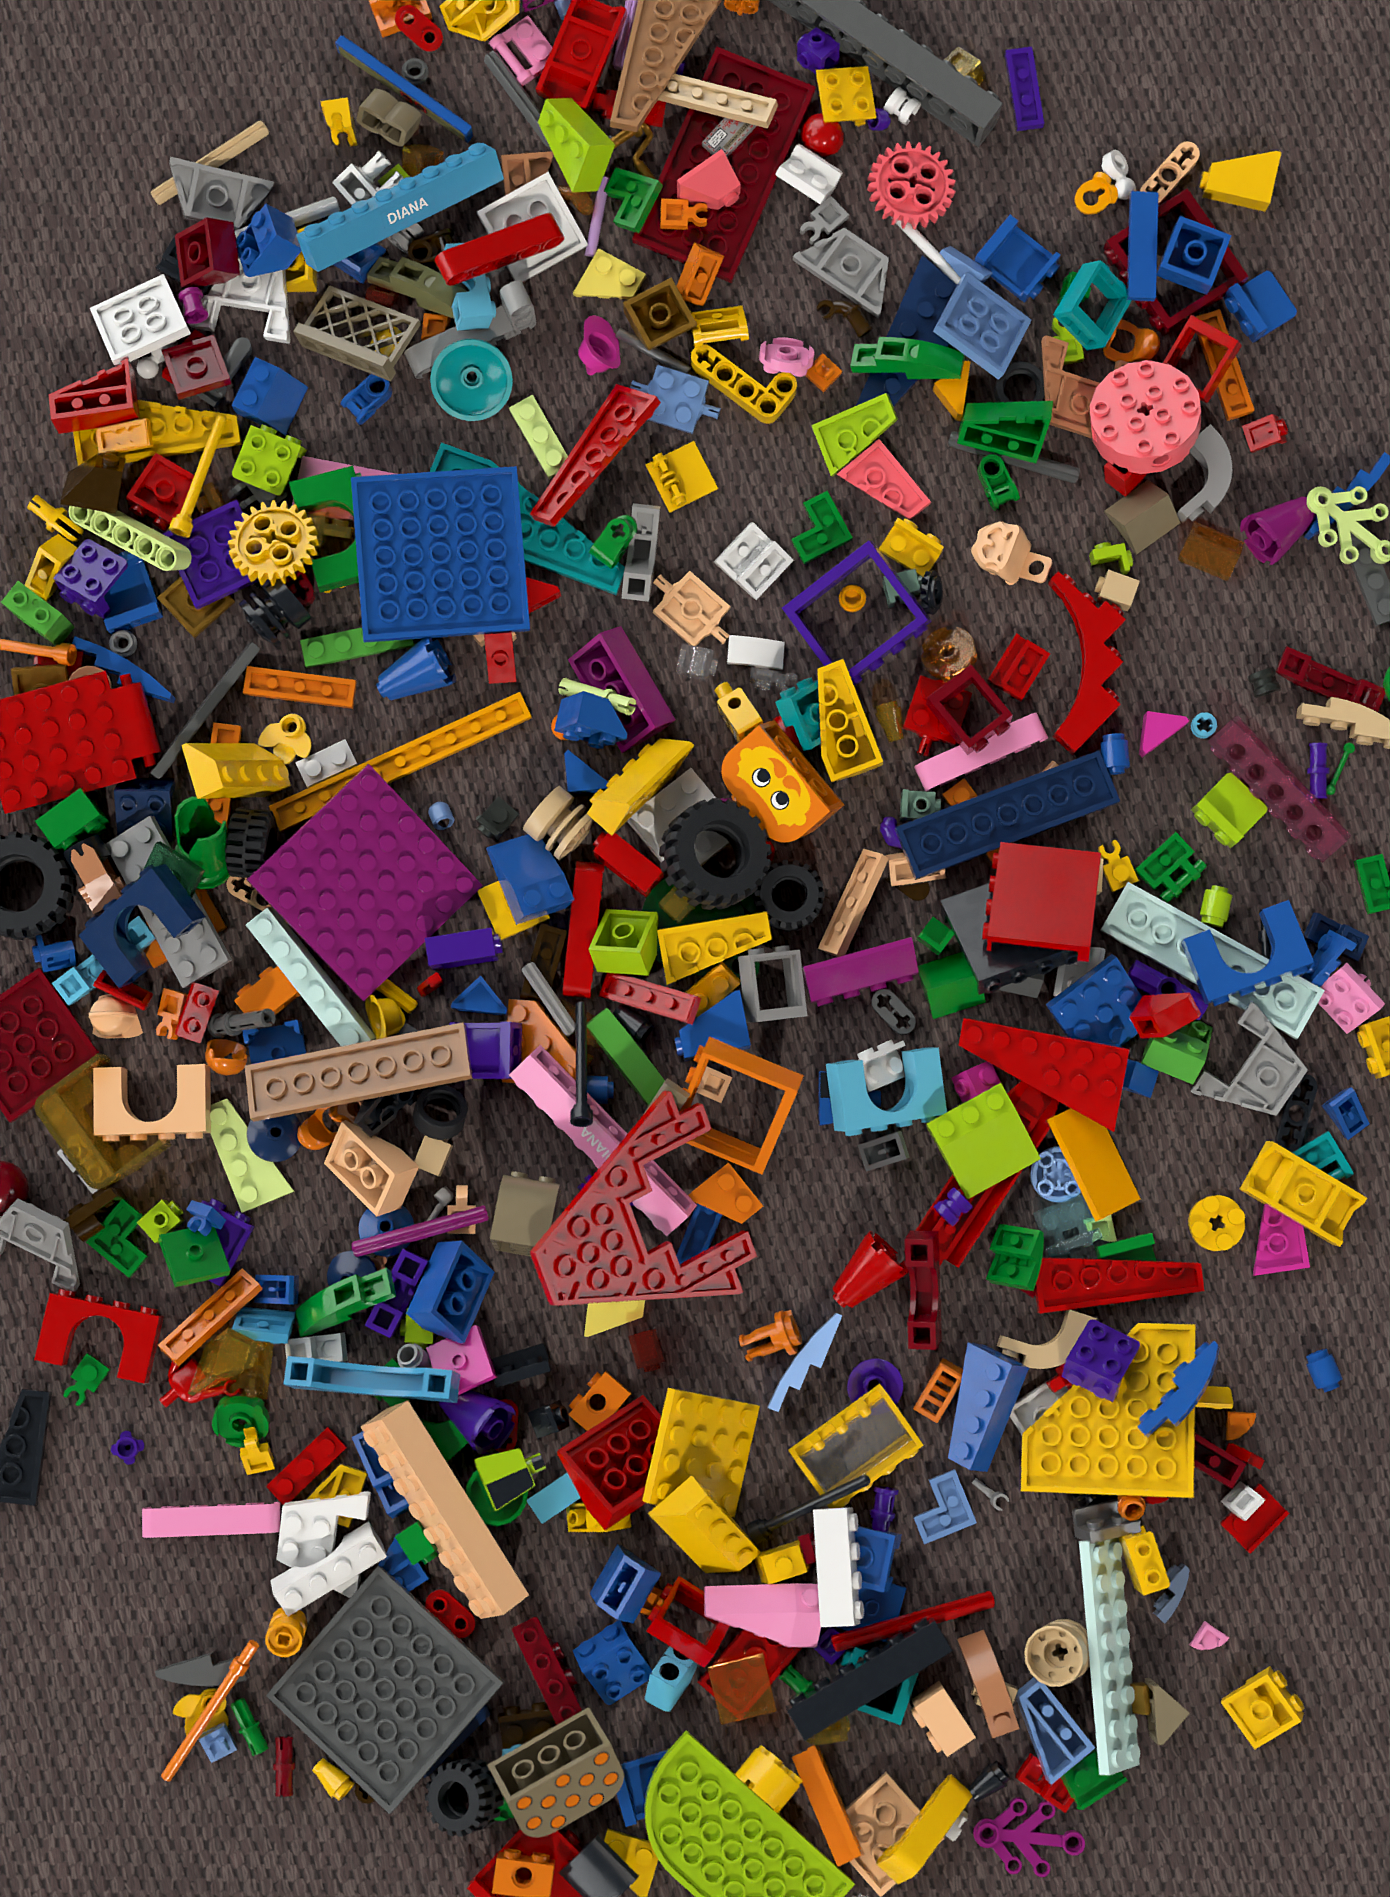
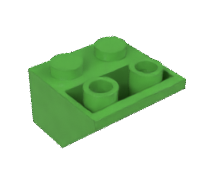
M1194 1020L1165 1037L1149 1038L1144 1049L1141 1064L1194 1084L1206 1062L1213 1027Z

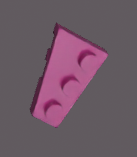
M1264 1204L1253 1276L1310 1268L1303 1226L1269 1205Z

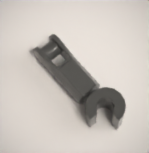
M245 337L238 338L223 357L230 380H232L241 368V365L246 362L252 353L250 341ZM220 387L197 394V396L216 408L225 396L227 387Z

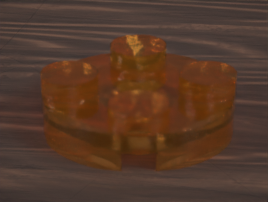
M946 627L940 628L932 632L922 645L921 659L925 669L932 676L941 678L944 682L951 680L970 664L973 665L978 659L972 636L962 628L955 627L956 630H947ZM945 650H955L953 655L944 657Z

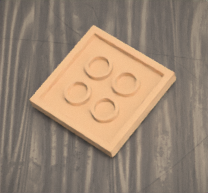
M887 1772L880 1776L846 1808L865 1854L850 1861V1863L880 1897L892 1888L896 1882L877 1866L876 1862L890 1845L899 1841L920 1812V1809Z

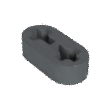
M881 989L875 992L871 1000L874 1011L895 1033L900 1035L910 1033L916 1023L912 1012L890 990ZM879 995L882 997L888 995L891 998L888 1003L894 1009L892 1012L886 1007L880 1009L877 1006L879 1003L877 997ZM895 1012L902 1018L905 1016L909 1017L910 1020L907 1023L910 1027L908 1029L896 1027L898 1020L893 1015Z

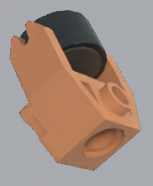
M99 834L78 842L63 853L74 875H79L85 885L78 889L93 914L101 915L104 912L103 907L115 898L118 899L123 895L121 890L126 884L120 876H117L108 858L111 854Z

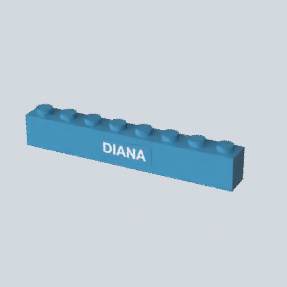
M484 143L473 144L467 151L448 156L445 162L436 166L426 167L422 170V173L414 177L404 178L399 181L398 185L390 189L379 190L375 196L367 200L357 201L352 204L351 208L343 212H335L329 215L327 220L319 224L308 225L304 228V231L296 234L306 264L319 272L504 180L496 150Z

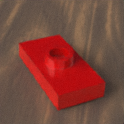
M512 631L484 633L489 684L516 682Z

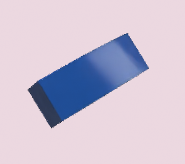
M363 1431L352 1437L370 1481L378 1492L387 1515L393 1519L409 1511V1504L405 1497L400 1495L395 1489L392 1476L380 1465L379 1456L375 1449L365 1441Z

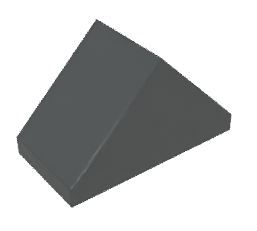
M901 1131L858 1145L866 1172L910 1158Z

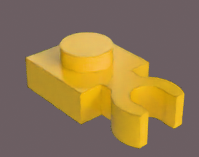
M1117 840L1112 841L1114 852L1111 854L1105 852L1103 845L1098 847L1101 857L1108 861V864L1103 866V872L1112 892L1124 888L1127 882L1134 884L1139 881L1129 857L1126 856L1120 859V845Z

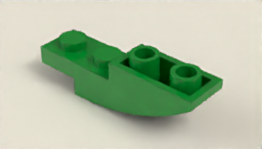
M879 337L878 344L854 345L850 367L852 373L905 372L907 379H961L965 355L952 348L926 341Z
M384 1268L363 1277L355 1274L323 1289L309 1298L295 1310L300 1336L303 1338L352 1319V1313L396 1297L391 1270Z

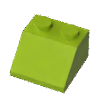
M606 909L589 947L596 971L648 976L657 955L658 913Z

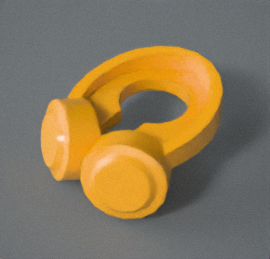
M1096 172L1092 180L1085 182L1075 194L1076 208L1084 214L1099 213L1109 203H1116L1118 190L1115 185L1111 184V178L1107 174ZM1099 189L1104 190V193L1098 197V202L1095 205L1089 206L1084 203L1083 195L1086 192H1096Z

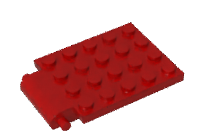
M102 671L0 699V799L4 813L7 814L66 798L79 788L88 792L136 779L137 776L132 759L143 757L145 767L156 765L154 753L161 752L142 682L133 683L129 673L119 676L122 687L111 689L107 673Z

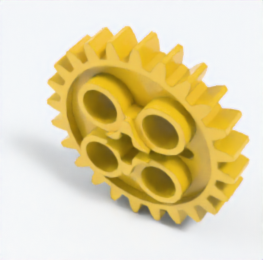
M272 500L271 506L268 508L264 502H261V510L258 511L253 506L250 507L252 514L249 516L242 513L244 521H235L234 524L237 530L229 532L232 540L228 541L231 549L229 554L231 559H233L235 568H239L242 576L248 574L251 582L258 577L261 585L267 579L270 580L272 586L275 585L276 579H281L282 583L286 584V577L289 575L296 580L295 572L298 570L305 573L303 565H312L313 562L310 556L317 555L315 546L319 545L316 537L318 533L312 518L307 517L305 510L299 512L295 504L289 509L286 501L280 507H277L275 500ZM255 551H260L258 554H252ZM281 556H287L284 559H278Z

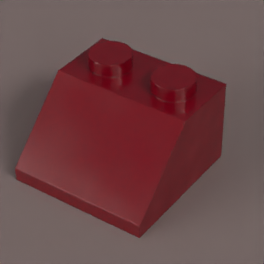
M206 217L175 235L181 288L223 284L240 275L234 222Z

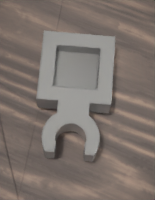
M830 195L811 212L810 217L814 221L804 223L800 228V234L803 235L807 230H812L815 235L810 238L809 243L813 245L818 242L822 231L829 236L849 218V214Z

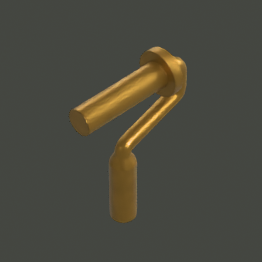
M643 122L637 132L622 130L610 138L615 144V149L634 135L637 138L642 136L643 130L647 137L634 154L633 162L635 169L640 175L656 179L646 164L639 159L653 138V132L646 123Z

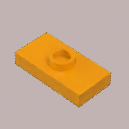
M147 418L95 428L100 454H119L153 447L150 419Z

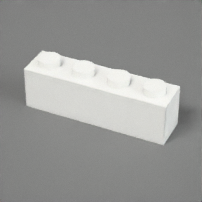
M853 1507L813 1510L820 1627L860 1624V1619L864 1617L863 1602L859 1601L858 1589L862 1588V1576L860 1572H857L856 1560L860 1559L859 1543L855 1542L854 1531L858 1530L857 1514L853 1513Z

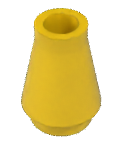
M325 1758L321 1759L312 1769L330 1797H335L338 1801L355 1784L350 1780L351 1777L347 1773L329 1763Z

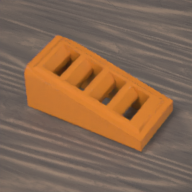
M942 1358L913 1409L938 1423L960 1387L963 1369ZM942 1371L956 1378L955 1382L942 1375ZM939 1380L951 1387L949 1392L936 1385V1381ZM933 1390L945 1397L944 1401L942 1402L930 1395V1391ZM925 1399L940 1407L936 1414L922 1407Z

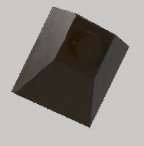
M98 453L69 471L60 504L116 514L123 486L126 458L118 457L111 453Z

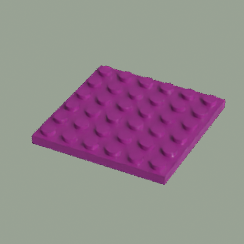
M367 764L246 879L362 1001L372 994L425 942V938L430 937L483 886L370 764Z

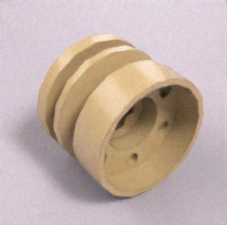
M561 786L556 787L548 794L523 827V830L536 841H540L548 834L550 838L545 847L548 851H551L559 844L554 852V856L558 860L564 858L569 852L575 850L588 835L590 827L594 822L587 814L580 819L586 809L582 804L573 811L569 810L574 797Z
M1057 1619L1036 1630L1027 1641L1024 1650L1025 1663L1030 1673L1043 1684L1048 1686L1066 1685L1083 1675L1090 1668L1087 1630L1078 1622L1070 1619ZM1059 1647L1067 1648L1068 1653H1060Z

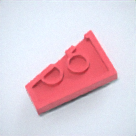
M880 439L837 473L839 477L908 520H912L931 504L928 497Z

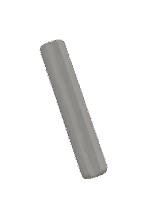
M531 962L522 968L523 974L566 1036L574 1033L575 1022L535 963Z

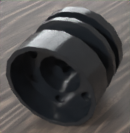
M267 579L261 585L266 595L263 600L252 592L249 596L256 603V606L252 608L244 599L238 604L243 610L245 619L261 638L272 643L277 648L281 645V642L274 633L279 631L288 639L290 635L284 626L286 623L289 622L299 630L312 617L288 587L282 583L281 579H276L274 586Z

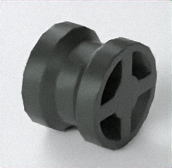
M1273 667L1248 676L1249 682L1255 688L1253 691L1255 698L1281 689L1280 683L1275 681L1274 675L1276 672Z

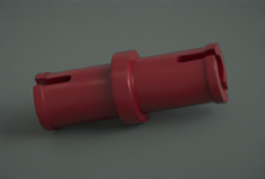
M293 1736L275 1737L276 1763H273V1770H276L275 1796H293V1769H296V1763L293 1762Z

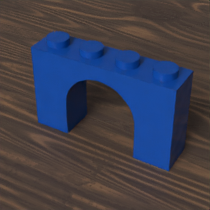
M1289 900L1265 908L1259 913L1271 944V955L1267 965L1257 972L1241 973L1230 968L1223 961L1210 929L1182 940V948L1205 1005L1213 1002L1215 1007L1230 1001V995L1239 992L1240 997L1255 992V986L1262 983L1269 987L1282 982L1281 976L1292 973V976L1296 977L1309 971L1308 966L1313 964L1314 961Z

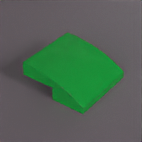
M999 1224L989 1248L996 1254L986 1280L992 1284L1033 1291L1042 1262L1044 1233L1040 1230Z

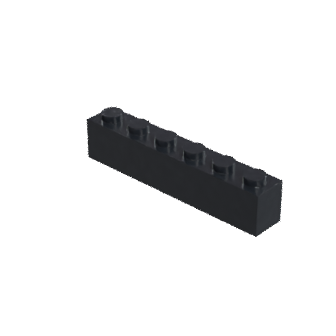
M926 1617L919 1619L911 1625L913 1629L904 1635L902 1632L891 1636L887 1639L888 1645L878 1650L877 1647L868 1650L862 1655L864 1659L855 1665L853 1662L845 1664L837 1670L839 1674L829 1680L828 1677H824L813 1685L815 1689L809 1693L804 1694L802 1691L788 1700L790 1704L786 1706V1710L803 1740L806 1741L952 1652L950 1645L933 1617L929 1620Z

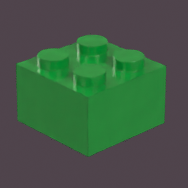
M79 788L35 822L53 847L64 853L71 846L90 836L103 834L107 830L105 825L110 821L94 799Z

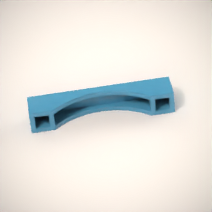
M287 1356L284 1385L294 1389L457 1403L461 1374L453 1370L384 1367Z

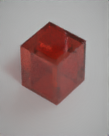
M656 1328L629 1335L637 1369L643 1368L644 1373L659 1369V1363L665 1360Z

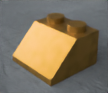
M672 278L623 302L626 318L636 336L648 351L697 326Z

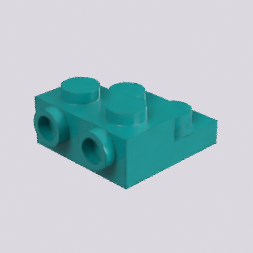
M812 677L798 682V689L792 687L780 692L781 699L775 702L784 726L794 727L803 751L812 749L821 743L818 680L813 681Z

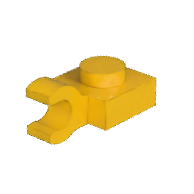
M255 1427L243 1429L246 1439L244 1440L245 1447L240 1448V1457L247 1475L275 1469L274 1458L268 1442L259 1444Z

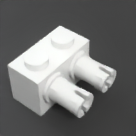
M378 151L363 167H357L351 163L332 183L352 205L357 201L367 200L375 196L379 190L390 189L398 185L399 181L404 177L396 171L381 188L376 187L374 179L391 164Z

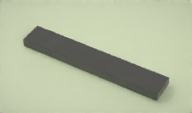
M253 642L247 644L161 755L156 765L151 768L150 774L157 779H161L183 750L182 745L191 740L259 652L257 645Z

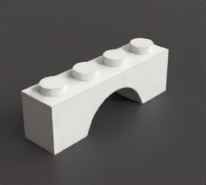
M368 1521L345 1535L341 1544L323 1560L307 1567L294 1566L270 1580L273 1595L286 1615L290 1616L386 1558L383 1543Z

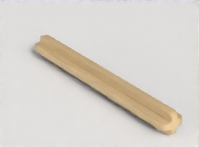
M258 121L195 163L218 168L269 134L268 129L262 121ZM173 177L151 191V195L158 205L163 204L178 194Z

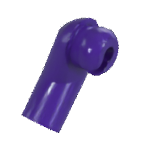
M891 816L885 817L880 824V832L886 844L902 849L894 830L897 827V820Z

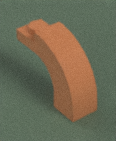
M984 1630L958 1638L957 1641L965 1665L974 1684L992 1738L1018 1730L1019 1726L1005 1682Z

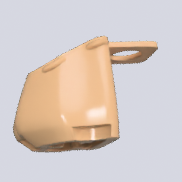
M995 522L987 525L978 531L977 540L971 548V553L978 565L990 574L1000 576L1008 585L1015 584L1019 577L1043 583L1052 566L1051 558L1030 552L1031 543L1019 525H1011L1004 522ZM1034 561H1041L1044 564V569L1039 575H1032L1029 572V566Z

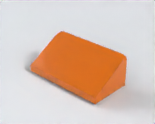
M693 244L676 285L684 301L704 306L724 258L722 254L700 244Z

